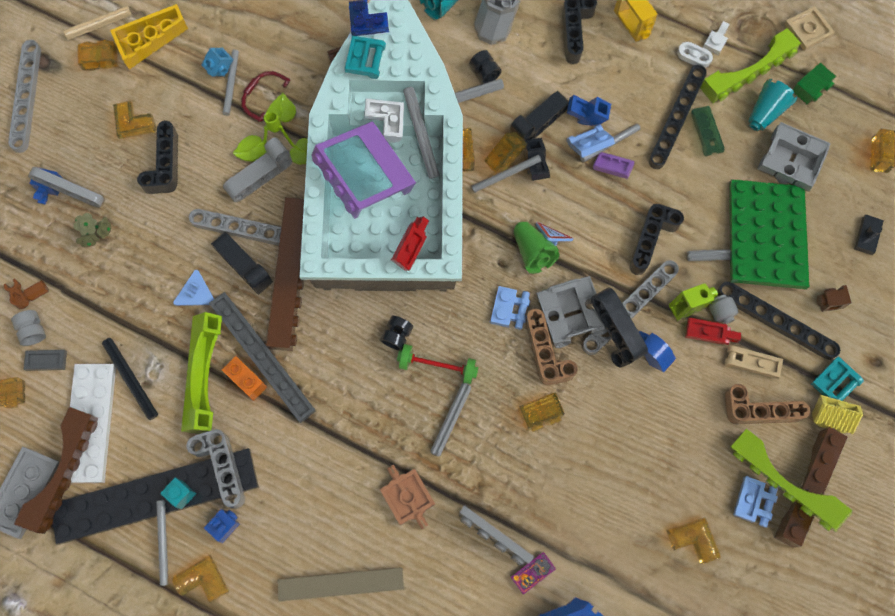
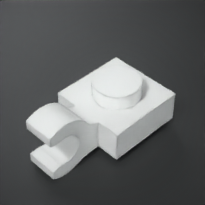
M723 21L718 32L712 31L703 48L719 55L728 39L724 34L730 24Z

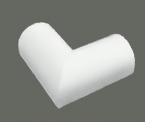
M366 98L364 119L384 121L383 136L387 142L396 143L401 141L403 137L404 103Z

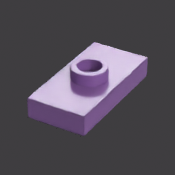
M601 152L597 156L593 170L628 179L634 167V161Z

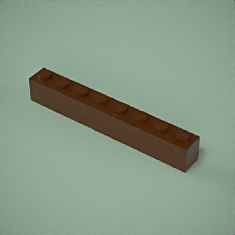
M285 197L266 344L271 350L293 351V346L297 344L295 327H299L300 318L297 316L298 308H301L302 297H299L300 290H303L304 280L300 279L304 199Z

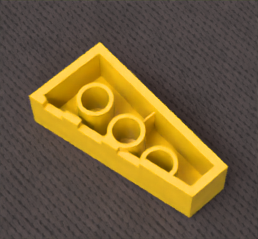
M175 4L110 31L124 63L130 70L185 32L188 27L178 5Z

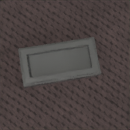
M25 351L23 370H65L67 351Z

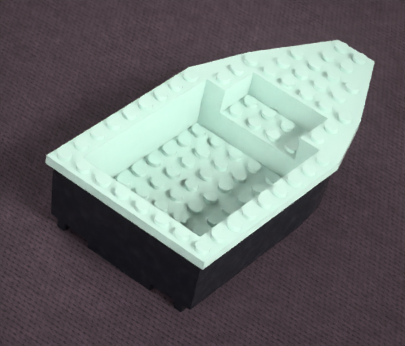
M370 0L333 59L309 113L300 279L309 280L315 288H323L324 290L354 289L355 291L454 290L456 281H462L463 115L445 65L409 0ZM352 36L378 39L386 42V47L382 52L378 79L345 73V64ZM370 48L366 67H372L375 48ZM407 87H413L416 93L439 171L437 178L430 179L427 174L403 92ZM366 98L404 103L402 140L396 143H388L416 184L410 193L404 195L402 191L361 210L358 218L354 219L351 213H348L345 209V205L340 197L336 196L329 181L325 180L323 172L314 164L311 156L314 147L319 143L372 121L383 135L384 121L364 119ZM358 136L324 149L325 154L358 201H363L392 187V184ZM424 216L429 220L424 230L427 238L411 269L404 271L391 261V258L410 223L414 222L416 217Z

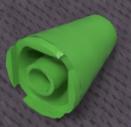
M519 222L516 224L513 233L526 270L531 274L542 272L541 268L545 266L547 268L551 267L560 256L558 247L551 241L546 240L544 235L529 222Z

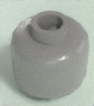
M726 295L714 298V301L709 306L716 322H723V324L733 322L735 320L734 317L739 312L733 298Z

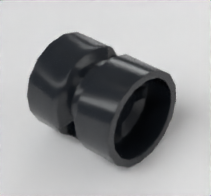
M488 50L478 52L469 62L474 72L478 73L477 76L483 84L496 80L502 73L501 68L494 61Z
M392 315L387 323L388 330H384L380 342L394 350H403V346L407 342L405 337L410 336L414 326L409 321Z

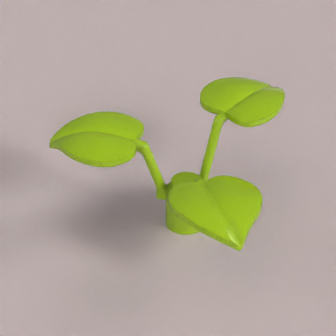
M284 93L272 102L267 113L264 115L266 126L263 127V141L256 135L245 137L239 143L236 150L233 151L234 156L243 161H256L266 154L264 145L267 142L268 130L273 133L281 131L293 147L289 151L292 162L298 165L306 164L308 139L301 138L295 145L281 122L291 121L296 115L295 105Z

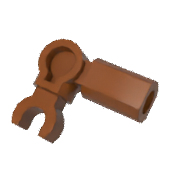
M13 279L14 286L12 288L4 284V289L9 292L10 303L18 309L26 308L29 305V301H33L49 292L47 285L42 280L25 289L24 292L21 290L20 282L16 279Z

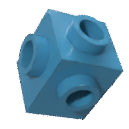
M209 48L202 66L212 77L225 76L233 58L224 48Z

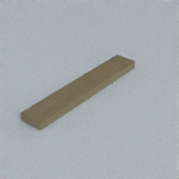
M403 568L278 580V601L403 590Z

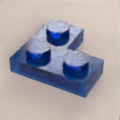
M367 0L349 1L352 36L389 32L387 12L369 14Z

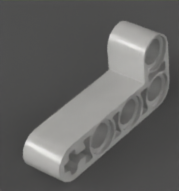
M272 138L265 144L266 154L224 183L223 189L234 202L243 200L291 165L290 153L278 138Z
M215 429L191 437L186 444L187 450L197 457L211 456L223 503L234 509L242 507L245 502V495L228 436L221 430ZM221 435L222 441L215 445L214 439ZM198 442H202V448L199 451H195V445ZM226 454L227 461L224 464H220V457ZM232 474V481L225 484V476ZM232 493L237 496V498L234 499L235 502L230 501V499L233 498Z

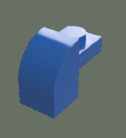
M573 95L569 98L567 113L578 118L577 123L595 126L609 120L611 103L599 97L588 102Z
M639 331L648 348V353L644 355L648 364L665 372L676 359L673 351L656 334L651 333L648 335Z

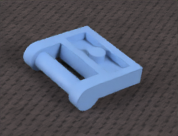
M601 124L580 135L567 138L569 147L582 158L615 144L614 137L603 130Z

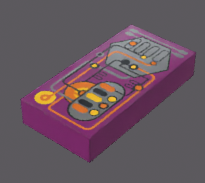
M542 552L529 564L511 576V579L524 595L555 571L556 568L546 554Z

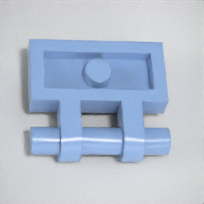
M499 286L490 324L509 328L510 321L516 322L515 328L521 330L527 318L525 314L527 307L530 305V293L523 291L522 297L517 298V290ZM514 305L519 306L518 314L512 313Z
M745 476L733 515L752 523L759 516L761 518L759 525L767 528L769 521L772 520L773 504L777 502L778 497L776 493L778 488L774 489L772 486H769L768 492H765L766 483ZM761 499L766 500L763 510L759 509Z

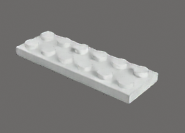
M75 364L70 407L97 417L98 425L88 440V448L80 457V465L74 471L71 483H105L116 374L114 364Z

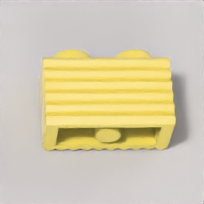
M820 395L812 411L815 424L823 428H834L840 433L854 434L863 416L861 406Z

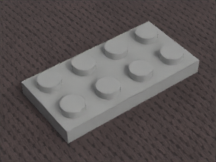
M22 446L0 488V531L22 539L26 529L14 525L23 504L38 495L51 481L57 471L59 461Z
M464 505L459 513V516L462 517L460 521L469 528L474 526L478 529L477 534L485 540H488V538L495 542L494 547L503 553L505 551L509 552L512 555L511 559L520 566L523 563L527 565L534 557Z

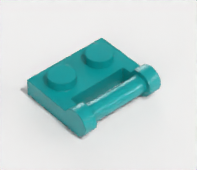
M352 36L345 64V73L378 79L382 52L386 47V42L378 39ZM370 48H375L372 67H366Z
M838 356L814 379L811 385L823 396L843 401L864 380ZM848 376L850 382L835 395L833 391Z

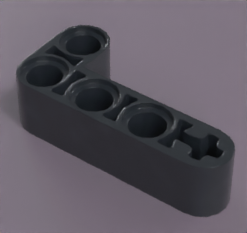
M564 0L562 18L565 58L570 64H578L581 60L584 48L581 19H590L594 16L597 0Z
M559 91L554 92L526 118L519 115L510 126L509 136L519 146L524 148V140L535 139L567 111L569 100Z
M161 121L157 125L156 171H144L137 177L138 184L147 194L171 193L177 188L178 133L170 121Z
M653 204L650 207L629 268L633 274L642 275L648 268L661 229L668 232H675L679 229L684 221V215L681 211L661 204ZM652 213L658 214L659 217L653 216ZM670 219L676 220L677 223L671 222ZM647 229L653 230L654 234L649 233ZM641 245L647 246L649 250H644ZM640 258L643 259L641 262V266L638 265V261Z
M226 232L211 243L212 247L258 295L273 283L265 269L260 264H256Z
M608 287L593 295L591 303L617 347V350L611 353L612 362L621 368L648 353L647 345L616 292Z

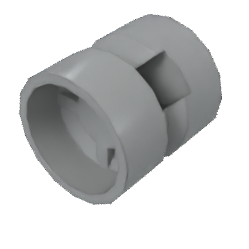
M35 310L22 311L11 318L14 330H18L16 335L20 345H34L46 338L42 325H39L40 319Z

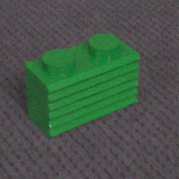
M820 62L798 81L793 91L800 100H803L808 105L812 100L816 102L823 95L821 93L823 90L826 92L830 90L835 84L833 81L837 76Z

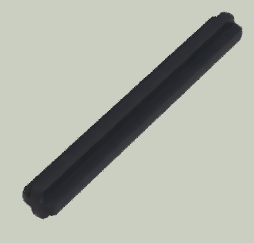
M107 338L102 342L104 349L147 419L153 420L158 416L156 409L111 338Z

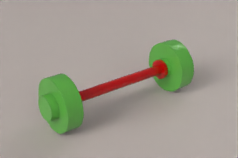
M404 344L403 350L398 352L397 361L400 362L399 369L408 370L409 363L419 362L459 371L461 375H464L463 383L471 385L472 378H477L479 367H475V359L468 358L467 366L462 365V367L415 357V354H412L413 346Z

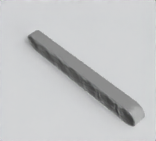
M34 40L25 41L21 48L8 141L9 146L17 153L26 151L29 146L41 48ZM29 47H36L34 51L27 52ZM33 61L31 67H25L27 62ZM26 77H31L30 82L23 83ZM29 92L27 98L21 99L23 93ZM22 108H27L25 114L19 115V111ZM25 124L23 130L17 131L18 125ZM23 140L20 147H14L16 141Z
M195 209L189 214V220L196 228L219 233L226 232L228 235L279 246L281 227L201 209ZM196 215H203L201 222H194ZM216 218L221 220L218 226L211 225L212 220ZM236 222L239 224V227L236 230H230L229 225ZM251 226L257 228L254 234H248L247 229ZM272 230L275 233L272 238H266L265 232Z
M671 260L664 262L622 303L625 309L627 303H633L636 306V311L634 312L626 309L631 319L676 276L679 271L676 262ZM664 267H673L674 273L667 274ZM652 279H660L662 283L661 286H654L652 284ZM644 290L648 292L649 298H640L639 291ZM590 334L583 342V351L588 355H595L612 338L610 336L602 337L601 335L592 336ZM594 341L597 349L589 350L586 343Z

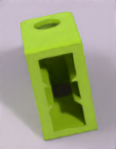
M704 283L682 291L668 306L676 320L679 321L705 309L714 301V298L718 297V292L714 287L708 288L707 284Z

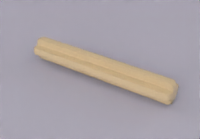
M124 6L65 29L63 33L66 39L70 40L131 16V12L128 6Z

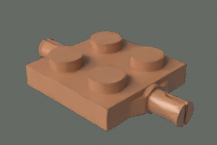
M395 465L387 468L393 480L381 488L380 491L399 525L401 526L409 520L416 519L421 530L424 529L423 524L425 527L429 526L423 514L426 510L433 507L435 502L417 471L413 469L407 474L399 475Z

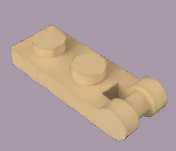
M736 346L727 347L728 357L724 362L726 367L738 368L775 379L780 378L783 359ZM736 355L741 356V361L735 360Z

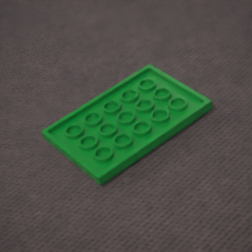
M731 179L729 182L730 282L807 290L810 285L805 189L796 185Z

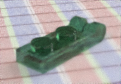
M710 106L692 109L691 115L703 146L704 156H711L712 153H723L724 144Z

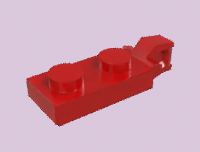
M424 216L416 217L415 221L410 223L391 258V261L404 271L411 269L427 238L424 230L429 220Z
M688 318L685 338L729 345V342L738 343L741 340V333L731 331V327H728V324Z

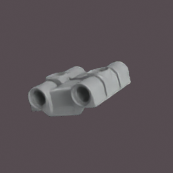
M780 122L770 138L773 141L770 149L762 157L757 169L769 175H774L781 184L793 183V185L809 192L815 184L831 143ZM792 153L796 155L794 162L789 161Z
M590 276L557 284L537 293L555 348L565 347L571 343V337L591 331L592 336H600L608 332L595 309L590 310L586 308L588 304H592L591 297L597 294ZM576 310L582 311V313L576 314L567 318L564 317V314ZM553 315L559 317L557 321L549 320Z

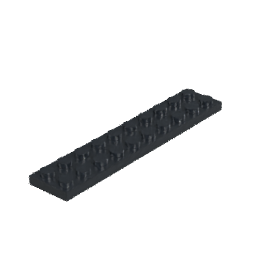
M247 448L233 452L243 492L259 488L251 449ZM227 455L220 457V464H224L227 461ZM208 459L62 500L60 508L52 518L56 544H64L157 517L156 501L165 500V514L183 510L174 507L160 494L175 477L186 483L196 493L183 509L222 499L212 460ZM232 474L225 476V484L232 481Z

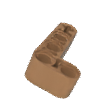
M539 309L530 310L526 318V327L540 381L544 385L571 381L577 374V364L572 360L556 362L544 313ZM532 317H535V319L538 320L537 328H535L536 323L535 320L532 319ZM535 335H542L544 340L537 341ZM543 352L547 353L549 359L543 360L540 358L539 354ZM563 368H571L573 374H565ZM551 371L554 377L548 379L545 377L544 372Z
M735 384L725 392L727 418L733 424L799 422L810 414L809 405L803 401L749 403L748 390L742 384ZM733 390L739 393V399L734 397ZM775 408L780 410L781 417L777 416ZM755 409L760 410L762 417L756 415ZM735 410H739L742 413V418L736 416Z

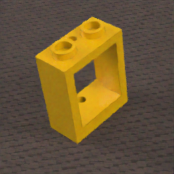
M617 0L614 12L635 42L647 39L651 35L658 14L648 0Z

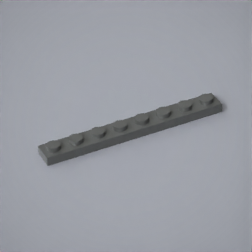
M224 292L209 303L217 315L222 316L224 324L296 419L302 423L315 413L316 410L228 295Z

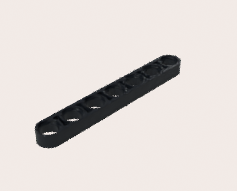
M695 65L691 68L649 158V165L654 169H661L668 159L706 76V68L702 65ZM700 71L702 76L696 77L693 72ZM687 85H693L696 90H688ZM687 99L689 105L681 104L680 100ZM680 113L683 119H675L673 114ZM667 128H674L676 130V133H668ZM667 142L669 144V148H662L660 146V143ZM658 156L663 162L660 164L655 163L653 157Z
M724 282L719 286L717 290L718 296L725 295L722 292L723 287H729L732 294L726 296L733 298L739 310L822 358L831 360L840 354V346L835 341L734 283ZM739 297H746L749 301L748 305H742ZM762 306L765 309V315L758 314L756 307ZM773 317H781L782 325L775 324ZM791 326H797L799 328V335H795L791 332ZM808 336H814L817 339V344H810ZM826 346L833 347L834 355H829L826 352Z

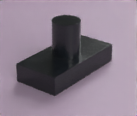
M865 214L862 217L854 249L869 255L875 254L884 220Z

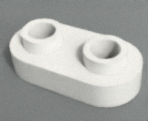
M691 42L682 43L677 51L678 57L681 60L692 65H702L705 68L710 65L713 59V55L709 50Z

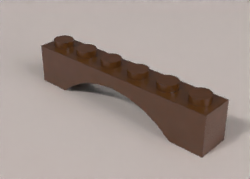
M71 407L68 408L60 425L63 436V449L57 471L48 485L38 495L23 504L14 525L40 534H45L51 528L52 518L62 504V496L70 487L71 477L80 465V457L88 448V440L97 428V417Z
M830 427L819 432L812 448L810 464L800 489L824 495L848 436ZM796 501L792 503L782 518L774 536L775 539L792 548L802 547L814 519V515L810 517L800 509L802 506Z

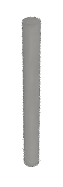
M232 50L231 53L233 61L229 67L223 115L226 116L230 115L239 55L237 50Z
M635 124L614 136L615 144L639 131V124ZM611 146L583 158L580 156L582 162H586Z
M534 156L473 185V191L482 190L541 162L540 156Z
M165 500L156 501L160 586L168 585Z

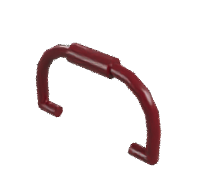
M265 71L252 78L244 89V94L241 98V106L244 112L258 122H262L266 113L262 112L259 117L250 112L246 106L247 96L251 94L262 77L272 75L279 77L285 81L282 84L284 88L290 82L288 77L275 71Z

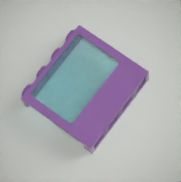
M373 121L315 145L311 155L314 164L323 172L325 180L329 181L336 196L340 197L345 205V209L348 213H351L354 219L358 218L361 210L402 191L404 195L410 193L416 184Z

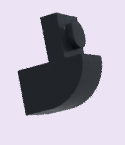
M542 138L524 140L525 161L537 155L541 158V162L526 168L527 174H530L532 181L550 178V171L546 163V148Z

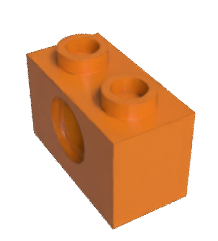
M237 356L222 369L253 401L267 388L264 382Z

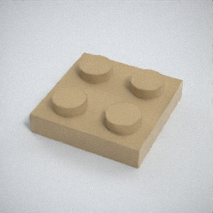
M815 6L786 20L784 23L785 27L801 42L800 47L803 50L832 37L835 33Z

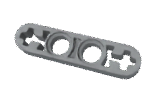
M32 167L28 175L30 179L91 206L100 208L104 201V197L40 168Z

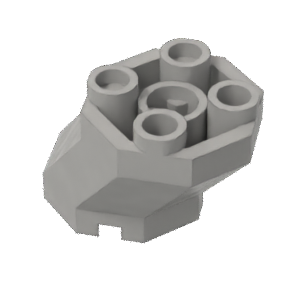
M482 0L474 25L479 40L491 45L496 44L500 40L501 42L506 41L511 32L521 0Z

